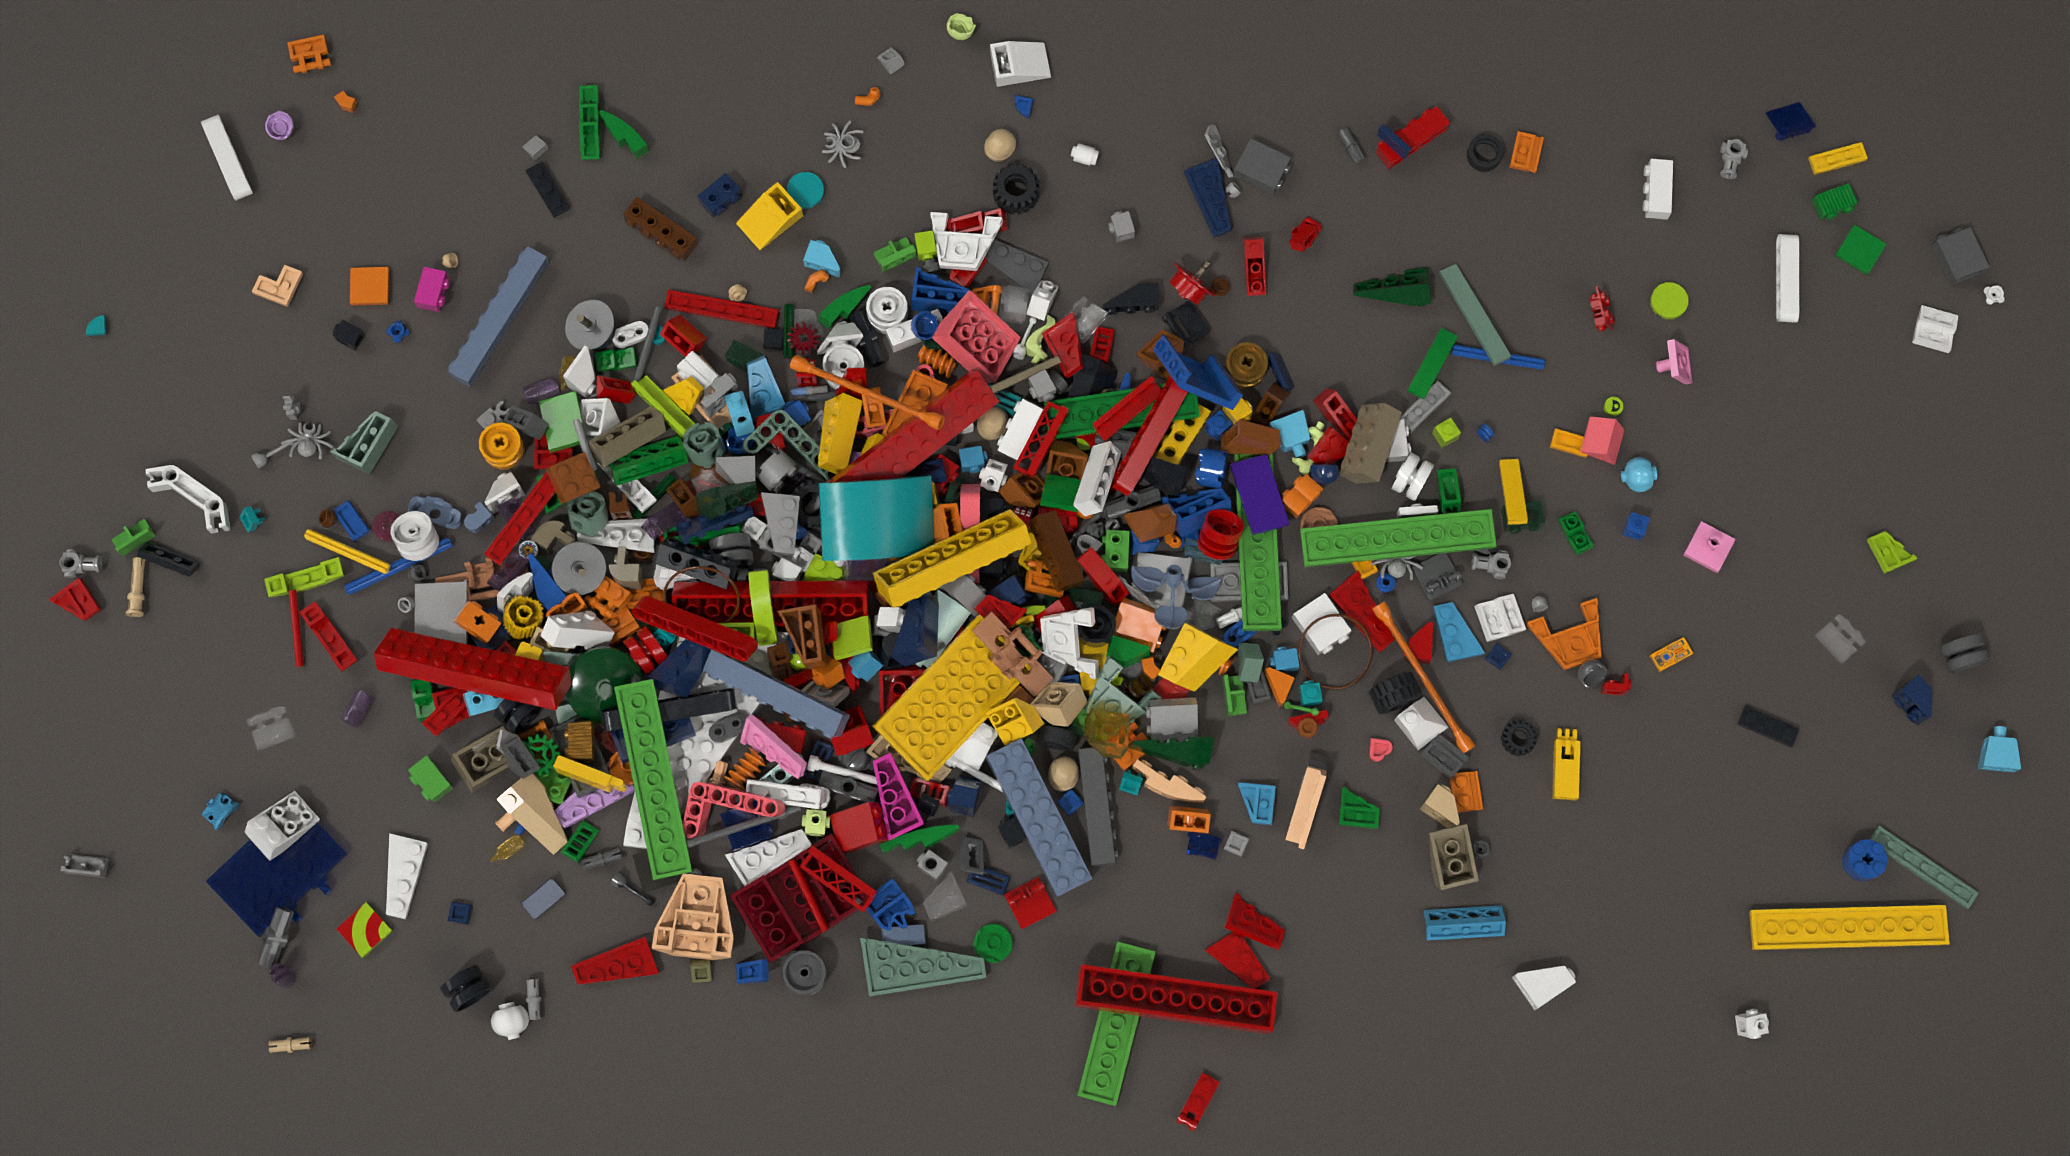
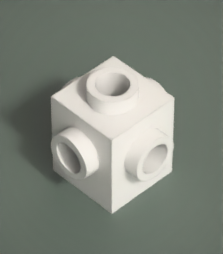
M989 459L986 468L982 467L979 478L982 479L980 486L988 491L998 492L1000 487L1006 483L1008 476L1005 475L1008 465Z
M1748 1009L1744 1014L1735 1015L1738 1035L1757 1039L1761 1038L1762 1034L1769 1033V1021L1766 1013L1758 1012V1009Z

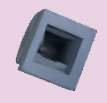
M481 502L474 506L477 511L474 514L467 515L464 519L465 527L474 534L480 532L495 520Z

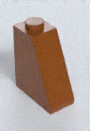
M1238 420L1221 436V451H1227L1228 454L1271 455L1281 445L1280 430L1244 420Z

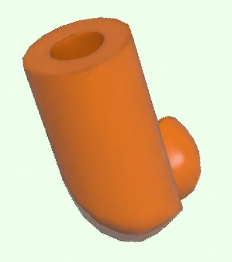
M872 87L867 96H855V105H873L881 96L879 88Z
M821 269L812 273L806 282L804 290L812 293L817 282L828 281L829 273Z
M1174 533L1164 536L1165 543L1170 547L1179 548L1181 546V539Z

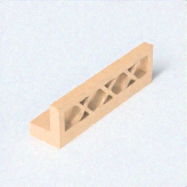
M1309 765L1305 772L1286 835V840L1298 843V848L1301 849L1305 848L1326 779V770Z

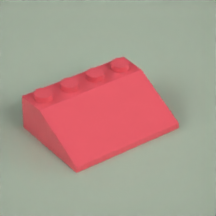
M968 291L941 321L932 336L967 371H978L986 383L997 382L1021 338L972 291Z

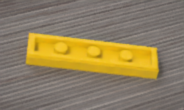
M1519 459L1499 460L1508 525L1527 524L1528 518Z

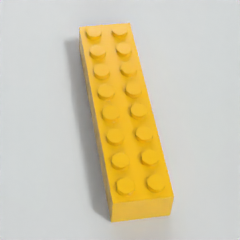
M1009 509L873 572V576L879 593L895 608L914 598H919L931 590H936L948 582H953L965 574H970L982 566H987L999 558H1004L1014 551L1021 550L1031 544L1026 524Z

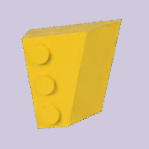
M1186 622L1158 675L1195 692L1238 649Z

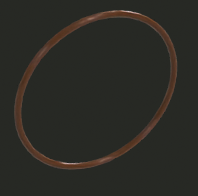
M705 566L684 568L676 572L667 581L663 591V601L667 603L666 591L668 585L680 573L692 569L714 571L725 577L732 584L737 595L735 611L723 623L731 621L739 609L740 595L735 583L726 574L714 568Z
M1329 614L1313 621L1305 629L1299 641V663L1302 671L1310 681L1313 680L1314 683H1318L1309 676L1303 666L1301 645L1307 631L1318 621L1329 617H1343L1355 622L1364 631L1370 650L1369 660L1364 671L1353 682L1338 687L1320 684L1322 688L1336 690L1349 687L1364 676L1372 659V643L1368 632L1357 620L1343 614Z

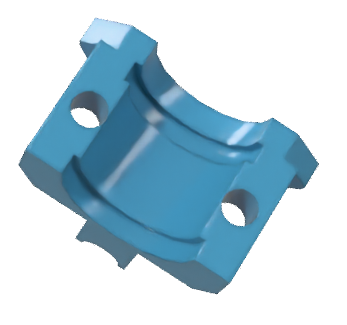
M221 792L214 800L211 798L206 803L207 808L202 812V816L212 823L217 831L223 826L225 819L239 808L240 803L234 802L225 793Z

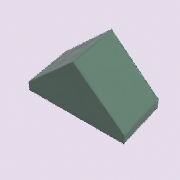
M1239 643L1238 681L1253 683L1259 681L1264 662L1259 644Z

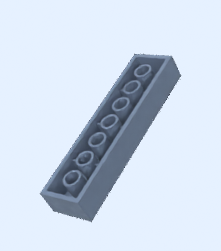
M1022 738L987 755L985 758L1020 824L1055 897L1092 880Z

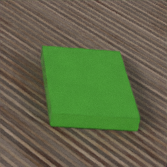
M576 391L539 401L542 419L549 423L545 432L549 451L552 453L579 445L580 442L573 420L580 419L584 433L585 429Z

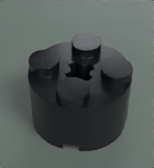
M1091 605L1087 608H1094L1095 623H1097L1099 628L1096 630L1093 626L1078 625V637L1084 645L1098 648L1105 646L1112 640L1115 633L1116 620L1114 615L1104 606Z

